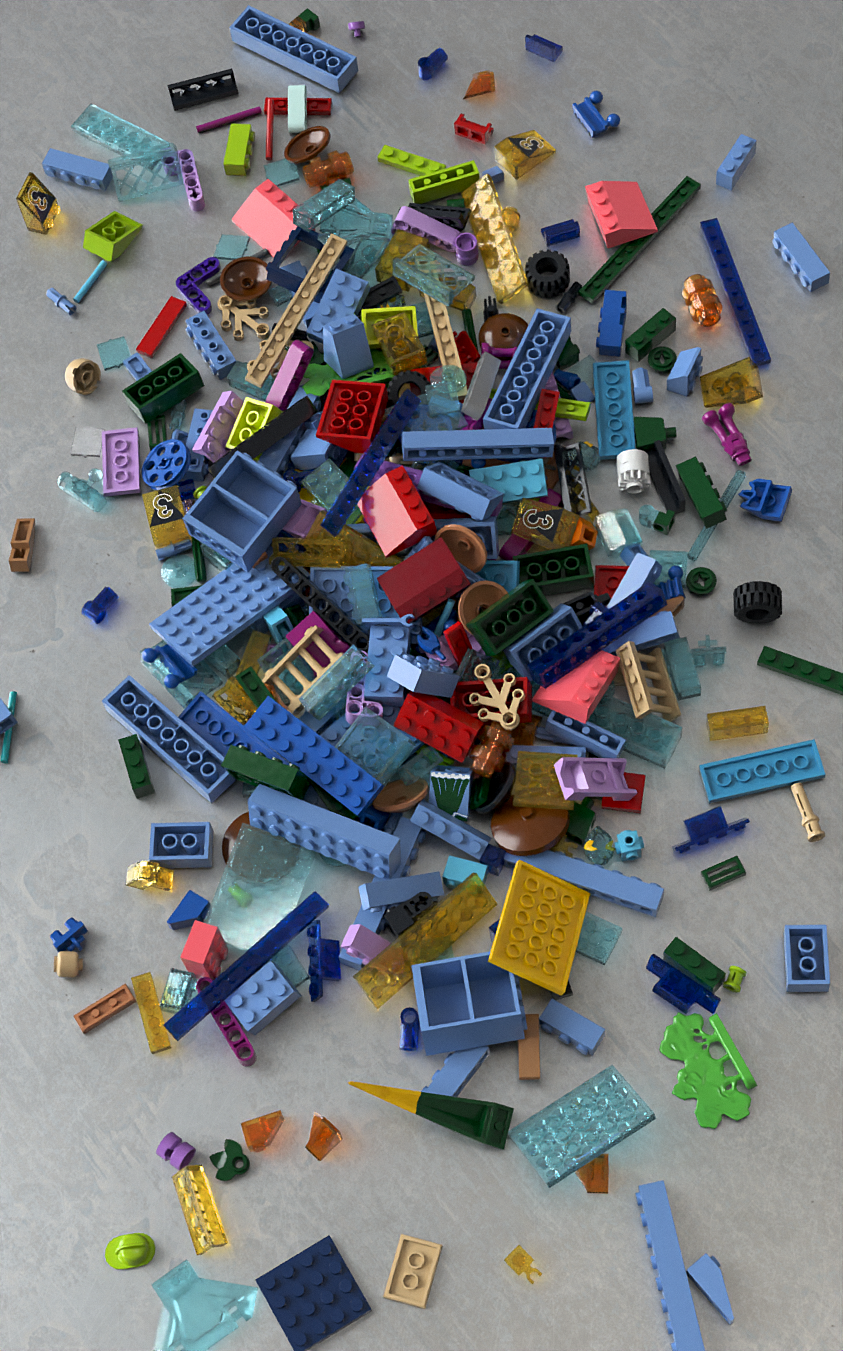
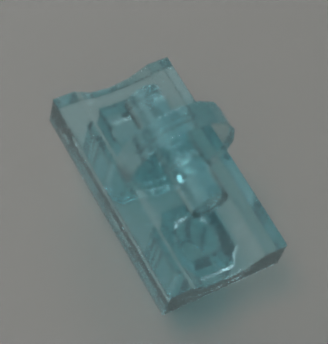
M705 635V640L698 641V647L705 646L706 648L691 649L690 651L695 667L705 666V656L710 655L713 658V665H723L724 654L727 652L726 647L710 648V646L718 645L717 640H710V636Z

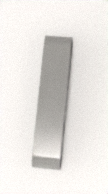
M486 351L477 363L461 408V412L476 421L479 420L485 410L501 360Z

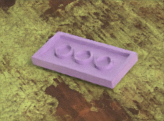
M138 428L102 431L104 496L141 493Z

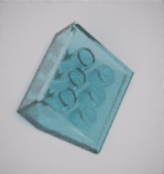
M365 707L335 748L385 787L416 747V744L376 713Z

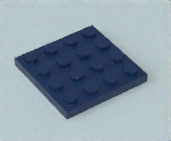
M330 1235L255 1279L294 1351H307L372 1311Z

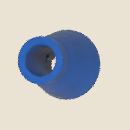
M560 369L554 372L555 380L569 391L581 383L580 377L575 373Z

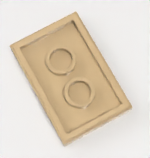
M401 1234L383 1297L426 1309L443 1246Z

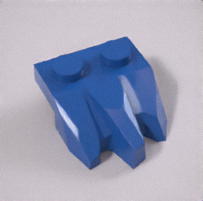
M756 479L749 482L751 490H742L738 494L740 498L746 500V502H742L740 505L742 509L764 520L782 522L792 488L791 486L775 485L772 483V480Z

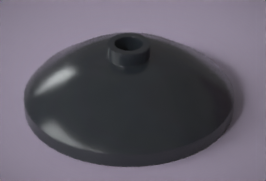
M504 762L492 770L487 801L476 808L475 811L480 814L488 813L510 799L516 778L515 766L512 763Z

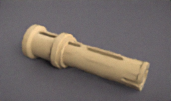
M793 784L790 789L802 815L801 824L806 828L808 833L807 839L809 842L819 841L825 837V832L821 830L818 823L819 817L813 813L803 784Z

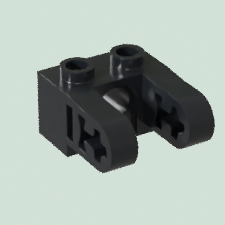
M419 892L397 907H391L384 915L387 929L401 948L418 937L417 931L435 918L432 897L427 892ZM420 899L427 900V903L420 904Z

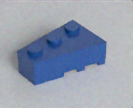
M605 290L604 303L600 310L602 321L598 324L600 337L596 339V348H599V355L621 357L627 313V291Z

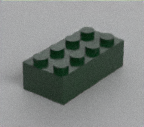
M180 353L122 390L128 406L147 424L205 385L199 371Z
M587 544L513 556V561H520L519 584L523 581L534 579L544 596L594 587V574Z
M534 579L523 581L466 625L487 656H494L554 612Z
M230 745L221 764L236 780L255 787L262 784L300 800H303L311 783L306 778V775L299 771L300 768L291 763L285 765L283 761L272 757V759L266 758V755L259 751L252 753L247 747L242 745L238 747Z

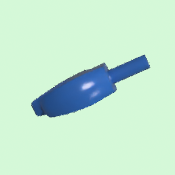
M423 626L422 632L428 640L417 635L419 646L429 654L436 653L444 661L446 657L440 651L441 646L437 635Z

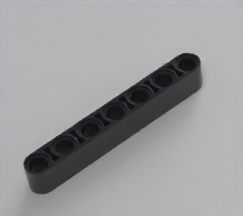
M308 396L303 397L207 468L215 479L237 450L242 454L247 453L252 459L256 458L312 417L318 410Z
M283 557L273 559L271 568L275 574L356 650L368 652L370 636L290 560ZM284 561L285 568L280 571L278 565ZM297 574L299 576V580L297 583L293 584L292 577L293 575ZM311 587L312 594L307 597L305 590ZM324 599L326 606L324 609H320L319 602ZM338 612L340 618L337 622H334L332 616ZM349 625H352L354 629L351 635L346 633V628ZM363 638L367 640L365 648H361L359 644Z

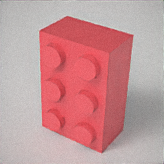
M194 921L180 957L190 977L198 980L202 977H209L213 982L215 978L219 977L221 972L220 965L222 960H225L227 957L228 948L218 927Z

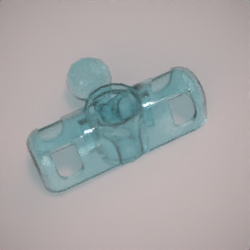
M91 469L88 473L89 478L87 481L72 476L68 471H64L59 475L57 479L59 488L91 510L100 512L107 504L106 497L92 487L95 482H99L103 477L100 469ZM62 482L66 483L65 489L60 485ZM89 499L94 501L93 507L88 504Z

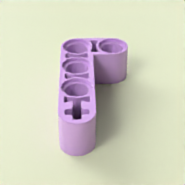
M183 149L164 154L161 161L165 174L169 176L182 174L190 208L193 211L204 209L205 201L192 151Z
M407 206L401 207L391 229L392 235L396 238L403 239L408 232L448 252L456 251L454 242L456 237L461 234L460 231Z
M356 651L351 659L345 718L351 725L377 727L382 722L383 707L377 702L365 701L364 690L368 654L365 651Z

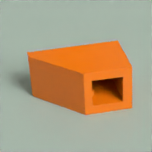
M575 514L567 547L587 544L588 550L593 549L597 539V529L590 521Z

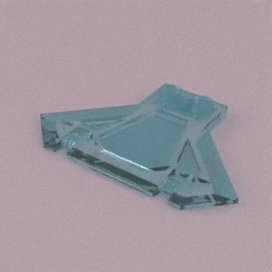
M347 190L336 192L326 197V201L329 203H325L319 232L324 234H318V240L325 245L331 233L347 240L346 246L366 238L389 241L393 215L372 212Z
M186 1259L151 1284L163 1302L153 1351H175V1348L181 1344L184 1348L180 1351L208 1350L239 1327L235 1322L243 1316L248 1321L253 1317L258 1287L199 1278ZM236 1305L238 1309L230 1314L228 1310Z

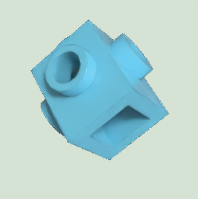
M625 830L617 834V842H614L616 854H620L623 862L640 858L644 843L642 836L638 837L636 830Z

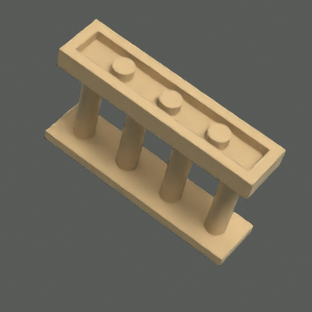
M316 625L308 628L304 633L305 636L274 668H270L262 679V682L271 685L273 682L290 700V705L287 708L291 713L297 715L351 661L344 653L336 654L322 640L319 634L323 629ZM312 641L331 659V663L326 668L322 667L306 651L307 646ZM299 655L317 672V677L313 681H308L292 664ZM285 669L302 684L304 691L300 695H295L278 677Z
M628 641L616 649L617 657H620L619 664L635 717L642 719L651 712L662 713L665 724H669L680 717L681 712L661 648L657 647L647 655L637 653L635 643ZM640 661L647 663L649 671L642 669ZM645 678L652 679L654 688L647 686ZM650 695L657 696L659 705L653 704Z

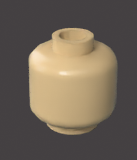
M60 951L57 956H54V972H57L59 977L74 978L78 975V971H82L83 959L79 958L76 951Z

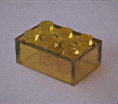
M397 229L375 268L377 282L381 283L394 276L401 289L409 292L419 274L415 259L427 257L430 254L429 239Z

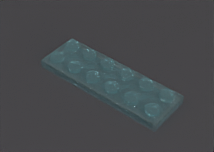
M91 103L71 125L72 131L151 171L161 161L162 156L171 149V143Z

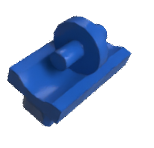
M71 917L64 924L68 929L64 935L59 930H55L50 935L53 946L58 953L66 950L73 951L75 948L82 951L83 948L80 944L86 940L83 935L88 930L81 921L78 922Z

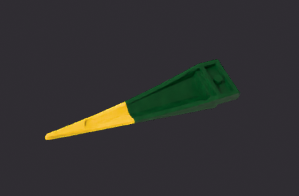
M354 1081L348 1082L349 1085L477 1143L504 1150L514 1108L495 1102Z

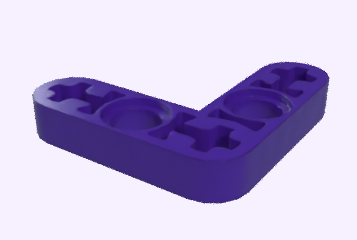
M215 257L207 258L176 280L177 290L197 313L205 311L208 315L212 311L210 300L198 286L220 271L219 260ZM200 272L203 274L199 278L194 277L196 273ZM192 293L198 294L196 298L189 297ZM199 302H201L203 306H207V307H206V308L201 307Z

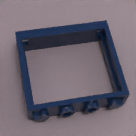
M300 224L295 230L290 232L289 239L283 242L281 250L275 253L273 261L269 262L266 267L268 271L266 280L295 293L304 279L279 268L298 240L319 250H322L328 240V237ZM348 246L345 247L339 257L340 261L315 297V302L320 303L336 268L344 272L348 270L353 262L355 249Z

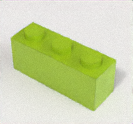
M231 123L223 163L226 175L246 176L247 169H250L249 156L253 153L252 142L255 141V132L252 131L251 124Z

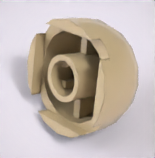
M84 358L73 360L65 371V381L68 387L82 395L92 393L97 388L95 386L97 380L100 381L101 378L98 364Z

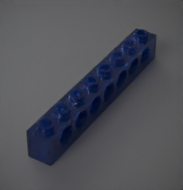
M650 582L646 583L529 663L527 668L532 680L546 689L668 605L662 589Z

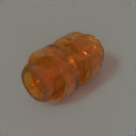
M335 150L327 153L326 160L322 161L319 156L310 159L309 164L303 166L302 172L309 188L317 186L320 190L322 187L329 185V180L334 179L335 182L346 179L347 175L354 172V168L348 152L345 151L339 154Z
M701 274L688 277L683 284L682 297L688 306L692 320L703 327L715 325L721 318L720 313L723 306L716 295L712 281Z
M493 720L490 726L483 725L478 735V739L482 743L481 745L475 744L469 754V758L473 761L470 770L485 778H491L494 771L500 772L506 761L502 754L503 752H510L515 742V739L511 736L513 729H504L500 722Z

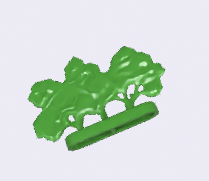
M370 349L373 367L345 379H342L328 364L325 366L315 363L309 364L303 377L310 380L302 387L306 394L317 396L323 395L330 389L332 380L386 384L388 389V384L395 376L394 374L399 373L401 370L399 364L402 360L399 359L388 364V352ZM375 368H380V372L374 374ZM360 376H371L370 378L357 380Z
M678 1012L673 1017V1023L666 1027L664 1039L661 1041L659 1048L660 1052L668 1058L681 1060L685 1063V1068L678 1071V1084L674 1086L672 1094L683 1100L697 1099L694 1113L699 1125L704 1128H717L723 1114L736 1121L750 1114L748 1108L751 1105V1098L749 1095L737 1090V1081L741 1079L748 1090L756 1087L757 1084L718 1014L716 1013L709 1017V1023L714 1030L713 1035H709L702 1031L704 1020L700 1014L693 1013L686 1016ZM699 1029L700 1033H695L694 1030ZM694 1036H703L702 1039H707V1041L702 1043L696 1042ZM716 1041L721 1042L727 1053L718 1060L712 1058L709 1053L710 1044ZM707 1044V1048L703 1050V1045ZM731 1060L738 1074L726 1077L723 1067L724 1062ZM731 1084L732 1088L727 1090L726 1086Z

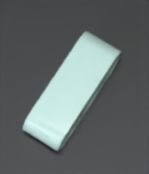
M289 85L288 130L290 134L301 133L307 129L306 85Z

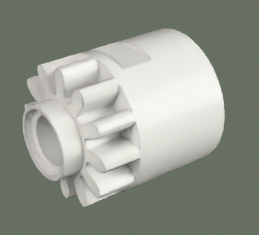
M631 449L623 451L617 456L618 485L622 491L627 490L630 494H638L645 491V488L650 487L649 458L645 451Z

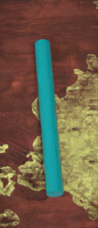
M10 691L8 708L14 716L17 692ZM13 726L4 732L1 763L6 764L9 760Z

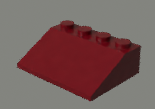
M442 537L377 577L378 582L399 617L401 618L407 614H412L415 617L414 619H408V624L421 619L471 585Z

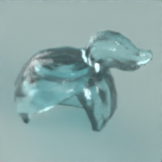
M528 499L508 502L507 505H502L497 516L498 535H511L522 522V518L518 515L522 513L518 508L524 507L528 503Z

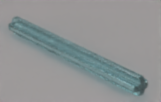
M736 471L719 500L725 503L726 508H728L746 477L744 471ZM718 524L707 529L705 526L702 528L687 554L688 559L692 561L697 560Z

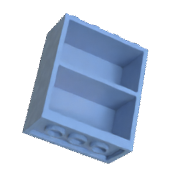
M237 450L182 519L189 535L246 572H249L302 503L297 486L293 482L285 481L279 473L275 471L272 473L263 463H257L247 453L242 454Z
M491 951L411 965L426 1056L525 1039L524 1030H528L518 975L488 962Z

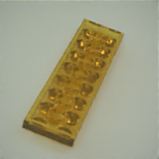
M485 174L464 190L461 195L465 201V207L470 208L472 211L469 219L477 238L497 302L503 304L529 284L491 176Z
M473 872L357 972L353 978L373 1006L379 1009L413 979L411 965L434 961L497 906V902L478 874Z

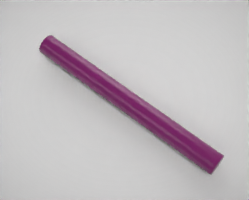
M260 106L196 126V129L199 133L262 113Z

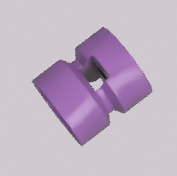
M461 233L454 242L456 259L461 265H473L479 257L477 238L471 233Z
M174 1132L168 1133L156 1150V1154L165 1161L170 1160V1164L179 1171H182L189 1165L196 1153V1149L187 1142L182 1143V1138Z

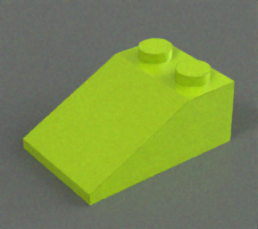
M113 211L85 230L83 248L112 262L122 255L143 225Z

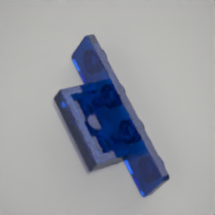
M718 806L685 819L683 824L689 840L672 846L673 851L683 853L690 850V846L694 844L700 846L708 843V839L716 836V839L728 835L727 831L734 829V831L744 829L746 828L745 824L750 822L749 818H742L727 824L722 808Z
M317 919L307 928V937H309L307 954L310 957V965L308 967V974L310 976L309 994L311 995V1002H316L323 997L322 980L339 981L341 979L339 940L321 938L320 920Z
M652 954L650 956L646 969L660 978L652 989L654 993L685 1014L696 1003L712 1014L716 1012L721 1001L718 996L657 955Z

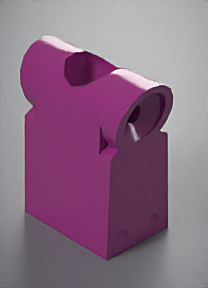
M312 611L285 636L295 646L305 636L306 630L316 625L323 629L319 636L336 654L344 653L350 656L356 650L342 640L333 627L316 611ZM314 641L307 646L306 651L322 667L326 668L331 663V659ZM311 667L315 677H317V672Z

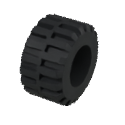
M549 249L545 252L541 250L538 254L534 253L533 257H529L525 265L526 285L529 287V291L534 292L535 296L540 295L541 298H545V296L552 298L554 295L557 297L559 293H564L565 288H568L570 283V269L567 258H564L562 253L558 254V251L555 250L551 252ZM544 272H553V273H555V274H553V275H551V276H543V275H540V274H542V273H544Z
M402 371L397 376L395 375L388 384V402L399 415L415 406H429L433 397L430 382L423 374L417 371ZM408 383L417 385L421 391L419 401L413 405L403 403L399 397L401 387Z
M752 581L737 586L733 592L734 616L738 620H742V622L751 624L775 621L782 615L781 588L776 584L763 581Z

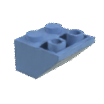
M700 347L680 352L667 379L668 391L687 397L689 392L694 390L695 379L701 375L703 366H701L703 356H701Z

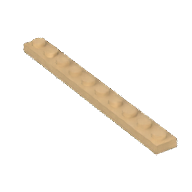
M331 233L247 373L245 381L262 388L345 249L347 240Z
M433 255L415 259L450 400L451 402L465 400L468 390Z

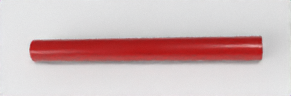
M269 98L267 101L266 160L268 161L272 160L274 99Z

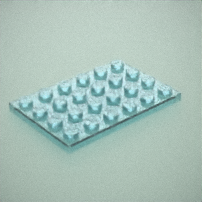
M242 823L204 923L218 927L225 944L276 962L316 852L308 850L296 842L290 843L282 836H276L268 831Z
M610 1065L508 1131V1134L548 1188H551L655 1120L656 1116L613 1065Z

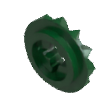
M665 346L654 348L648 355L650 368H654L656 372L658 370L663 373L666 370L671 371L677 360L676 353L671 348ZM661 355L665 360L664 364H662L660 361Z
M705 567L692 569L686 577L687 587L691 592L697 593V595H707L708 592L714 590L717 583L714 572ZM699 576L702 581H705L704 586L698 583Z

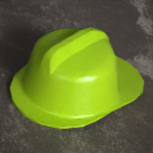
M144 1233L121 1235L113 1238L108 1243L105 1249L106 1262L115 1269L140 1267L152 1260L156 1247L151 1237Z

